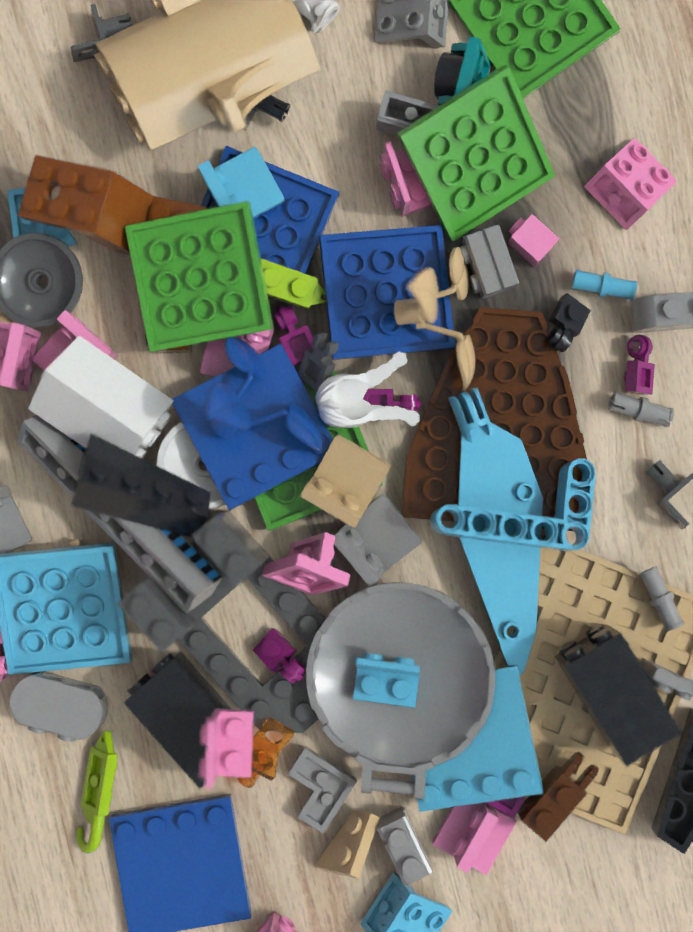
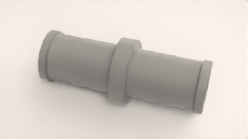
M616 391L612 393L608 403V410L632 416L635 421L641 422L646 420L663 425L664 427L670 426V422L667 420L672 422L674 416L673 408L650 403L648 398L640 397L637 399Z
M655 566L639 573L651 598L649 603L651 607L655 606L665 631H671L684 625L672 600L674 598L673 592L668 591L658 571V567Z

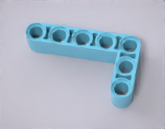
M576 459L561 467L554 518L460 505H445L432 513L430 519L431 526L438 534L560 551L580 550L587 545L590 538L596 477L595 468L586 459ZM574 466L578 467L582 472L580 482L576 481L572 476ZM571 497L575 498L579 503L577 513H573L569 508ZM444 511L451 513L454 518V524L450 529L445 528L441 523L440 518ZM476 515L480 516L485 522L484 530L481 533L475 531L472 526V520ZM506 520L512 521L515 525V533L512 537L504 532L503 525ZM537 524L542 525L546 530L545 538L542 541L535 536L534 530ZM569 528L576 534V540L573 545L567 542L565 536Z

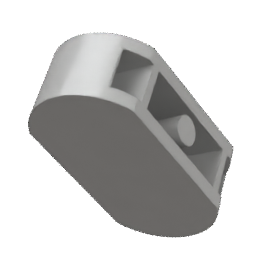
M693 292L652 295L632 300L634 332L648 333L693 329Z
M44 671L30 674L14 687L10 697V708L16 721L19 724L28 726V730L35 733H46V731L56 733L59 739L74 742L76 739L82 740L89 737L102 725L108 713V700L104 691L99 686Z

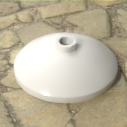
M181 422L172 428L163 439L158 452L157 466L210 491L209 509L225 505V502L209 472L199 468L202 459Z

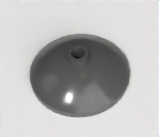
M28 233L15 237L0 249V309L7 317L25 326L47 327L59 323L57 318L64 310L72 313L82 294L83 273L76 255L64 242L46 234ZM43 276L48 280L45 287L40 285V279Z

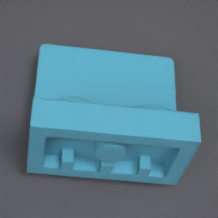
M256 147L243 152L214 169L209 160L198 165L201 176L218 207L248 201L251 204L254 219L285 201L283 194Z
M363 653V658H355L357 673L353 700L416 708L420 666L414 665V660L409 658L395 657V663L383 661L382 655Z
M393 872L360 924L366 932H440L452 910L447 905L417 894L410 885L404 886L399 874Z

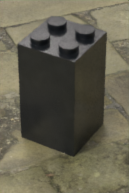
M599 624L586 632L587 637L576 643L573 640L563 645L559 649L560 653L554 657L611 751L628 767L679 736L682 732L621 632L609 625L603 627L602 624Z
M182 651L175 657L169 653L151 669L154 673L152 677L146 673L127 691L131 696L124 704L196 786L201 789L205 785V779L200 778L201 758L205 757V751L207 750V745H201L202 725L206 724V719L211 717L216 708H232Z

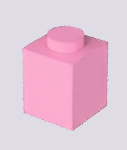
M531 214L526 221L520 218L509 230L512 236L507 243L535 267L557 243L559 238Z

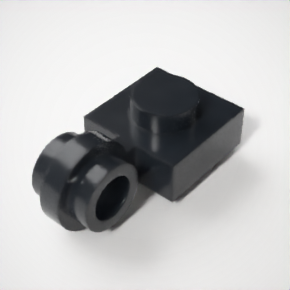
M568 293L560 297L549 319L551 323L557 326L549 333L546 339L549 343V348L554 351L564 352L568 349L573 341V337L580 334L591 311Z

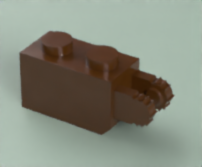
M579 751L575 752L562 767L557 765L552 768L542 780L544 792L542 794L530 795L518 811L521 821L545 842L548 841L587 795L585 789L599 773V768L594 764H590L577 780L571 777L583 761L584 755Z

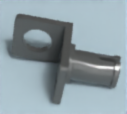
M92 4L91 14L99 40L71 46L73 62L95 58L94 54L98 53L95 43L132 26L130 14L126 13L125 15L102 19L98 15L96 5ZM87 49H94L91 52L81 53Z
M659 460L645 473L665 492L663 494L664 498L657 504L680 529H684L689 523L668 500L693 479V473L684 481L682 479L678 480Z

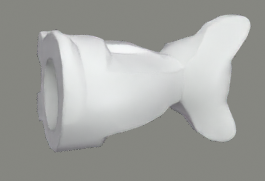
M293 0L299 14L310 21V30L314 33L317 31L322 32L336 17L341 8L335 0Z

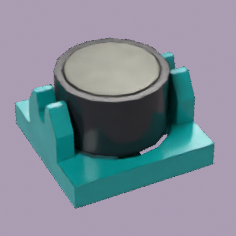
M469 37L468 43H453L451 53H442L437 64L434 80V94L438 100L437 105H442L489 74L491 64L480 38Z

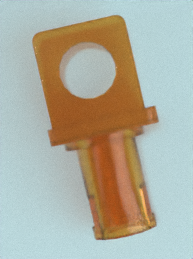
M268 718L253 737L251 777H237L244 787H253L260 776L270 781L275 778L278 755L294 736V730L272 718ZM269 730H277L281 732L283 737L279 741H271L265 736V733Z

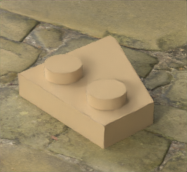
M353 810L321 855L315 867L325 872L359 879L380 817L372 813Z

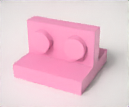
M0 322V386L29 392L35 365L32 358L38 351L41 332L22 324Z
M327 532L291 543L288 557L264 564L262 576L310 595L348 586L350 574L330 566L334 556L335 536Z
M486 802L451 807L433 838L432 844L455 858L457 868L468 873L471 867L487 875L517 821L515 818L510 817Z

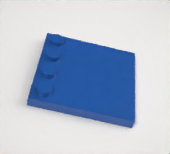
M226 146L218 166L243 152ZM265 162L285 201L253 219L260 257L307 274L319 245V236L323 235L339 197V191ZM207 189L200 206L208 209L216 208L218 205L209 189Z
M442 225L324 234L319 236L330 342H338V350L332 355V360L394 355L397 352L415 353L455 348L454 337L427 329H416V324L398 325L394 315L396 300L415 298L407 286L419 272L426 268L434 270L438 292L449 289ZM450 295L437 299V317L434 323L430 324L453 330Z
M282 344L259 354L264 361L266 375L262 380L253 376L252 381L240 396L239 401L248 410L251 420L281 409L286 410L289 404L298 405L313 418L318 427L322 443L321 452L316 451L296 438L284 423L285 418L276 417L253 425L246 431L237 430L227 439L215 433L211 427L210 420L206 419L208 394L211 387L217 382L228 385L236 393L246 378V373L237 367L172 399L175 411L229 511L320 464L333 441Z
M231 794L117 813L109 817L128 932H176L251 919L252 911Z

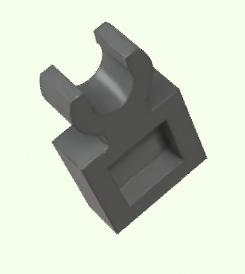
M325 332L314 336L312 341L313 348L306 350L298 372V376L316 391H318V388L326 379L332 376L336 365L330 360V357L337 352L338 342L333 341L325 345L327 337Z

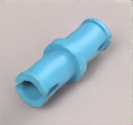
M576 269L572 289L598 293V296L603 298L609 295L632 301L636 294L637 281L610 277V273L605 272L603 275Z

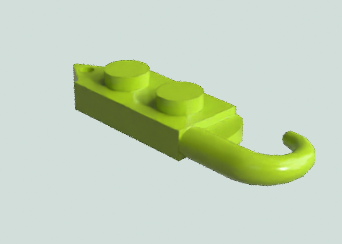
M261 258L268 296L304 309H309L311 305L326 303V299H321V295L325 297V290L319 285L318 278Z
M103 731L96 745L90 746L80 806L83 808L86 820L91 824L88 843L84 840L83 828L81 826L77 828L76 832L78 847L82 852L88 854L94 852L100 845L105 816L108 815L112 800V788L117 770L118 754L114 752L111 731Z

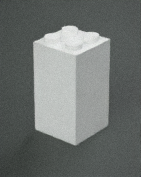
M78 336L44 371L28 409L84 448L87 446L90 435L93 434L143 458L146 453L143 448H151L161 435V432L157 429L162 430L172 416L168 413V410L173 400L90 342Z

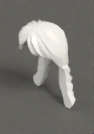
M395 353L388 363L380 365L377 369L369 370L367 373L359 375L339 374L326 379L318 388L315 397L320 418L324 423L336 428H357L369 421H394L400 419L407 422L410 426H416L420 422V415L416 411L398 406L371 405L363 400L369 388L379 385L393 371H396L398 367L404 366L408 362L406 353Z

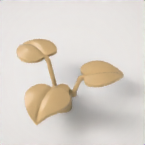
M454 247L449 259L450 276L453 282L450 288L438 292L435 272L432 268H426L419 272L407 286L415 298L396 300L394 315L398 325L416 324V329H427L456 338L457 360L463 381L461 391H466L473 378L476 363L474 346L470 336H463L460 332L430 324L434 323L437 317L438 298L456 292L458 300H464L469 291L470 281L467 265L464 263L460 247Z

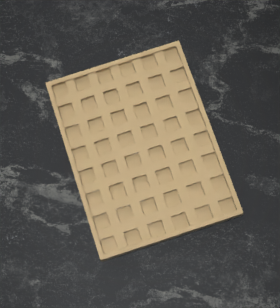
M540 548L536 635L525 670L520 675L541 781L552 768L557 765L562 767L575 752L579 751L584 755L583 761L571 777L577 780L590 764L597 766L599 773L585 789L587 795L571 813L626 835L661 746L626 767L611 751L554 656L560 653L559 649L566 643L573 640L577 643L586 638V632L599 624H602L603 627L609 625L621 632L639 663L642 658H645L689 679L693 669V595L665 584L668 591L673 592L674 598L672 600L681 620L684 622V625L666 632L655 606L651 607L649 603L651 598L639 573L583 550L560 551ZM513 625L507 629L508 636L512 635L515 631ZM500 645L494 657L495 669L508 667ZM654 686L673 717L681 697L672 693L673 688L669 694Z

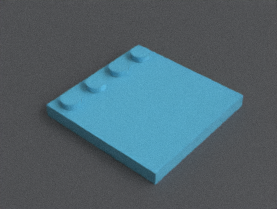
M115 542L0 554V630L8 675L131 663L132 652L126 613L118 605L123 599Z
M517 665L495 669V692L492 707L486 723L472 743L455 758L427 770L425 798H417L420 812L530 796L544 792Z

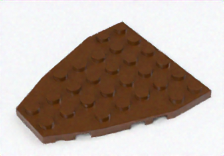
M480 307L464 335H469L472 340L476 360L474 375L466 391L470 395V389L477 387L490 422L522 440L543 496L542 517L554 518L561 467L576 459L587 460L583 445L584 438L578 425L577 410L565 367L562 366L557 352L549 348V343L546 341L549 332L542 312ZM456 348L442 370L406 455L401 513L404 518L430 520L432 513L436 509L445 505H458L461 432L448 399L451 396H456L459 400V393L464 392L461 391L463 381L457 360ZM574 466L572 476L578 482L582 479V472L578 467ZM571 497L569 508L573 513H577L579 503L575 498ZM444 511L441 514V521L454 522L451 513Z

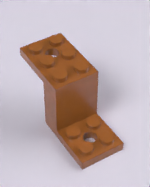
M35 155L17 216L25 220L76 231L117 253L130 255L125 226L197 212L208 208L153 196L112 170ZM60 186L59 195L52 200L51 193L53 189Z

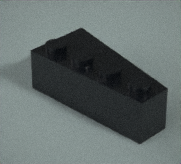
M91 434L82 456L71 506L193 538L192 536L203 527L208 517L211 492Z
M692 708L689 710L652 825V830L657 837L683 854L686 853L693 842Z

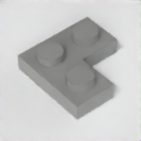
M642 658L640 665L653 686L669 694L673 688L672 693L688 701L691 700L693 696L692 680L648 659Z
M306 746L288 772V775L313 790L299 811L298 818L324 834L356 784L357 779Z

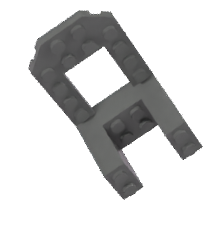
M230 511L217 514L192 536L194 541L190 543L195 551L208 564L212 565L222 577L212 596L186 614L150 577L135 587L118 605L161 653L168 649L175 641L179 640L240 709L254 710L253 724L260 731L304 733L318 720L315 711L311 708L308 697L306 671L303 673V679L300 682L296 680L294 684L285 679L280 670L265 684H262L204 620L203 616L247 578L307 645L294 657L305 669L312 641L326 618L302 591L262 576L264 564L274 560Z

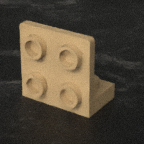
M336 435L314 476L307 483L300 497L355 528L391 465L343 436Z

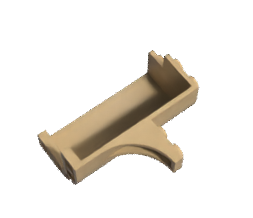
M151 0L155 10L161 9L162 12L95 43L98 53L94 54V57L102 73L104 72L106 78L111 77L113 81L108 86L114 99L123 108L126 115H131L126 120L133 135L140 144L145 142L151 151L219 119L222 126L228 125L234 132H237L247 127L245 118L250 110L260 101L281 88L321 70L310 38L293 0Z

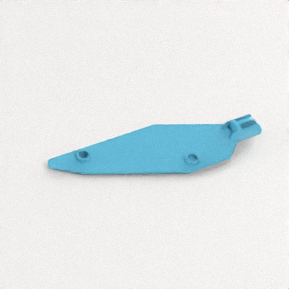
M477 387L470 389V395L467 391L459 393V400L456 396L449 397V402L461 432L458 505L542 517L543 496L522 440L490 422ZM476 515L472 520V526L475 531L481 533L484 530L485 522L480 516ZM506 520L503 525L504 532L512 537L515 533V525L512 521ZM537 524L534 532L536 538L541 540L542 525ZM459 537L508 667L517 665L520 676L525 670L536 635L540 548ZM513 625L515 631L512 635L508 636L507 629Z

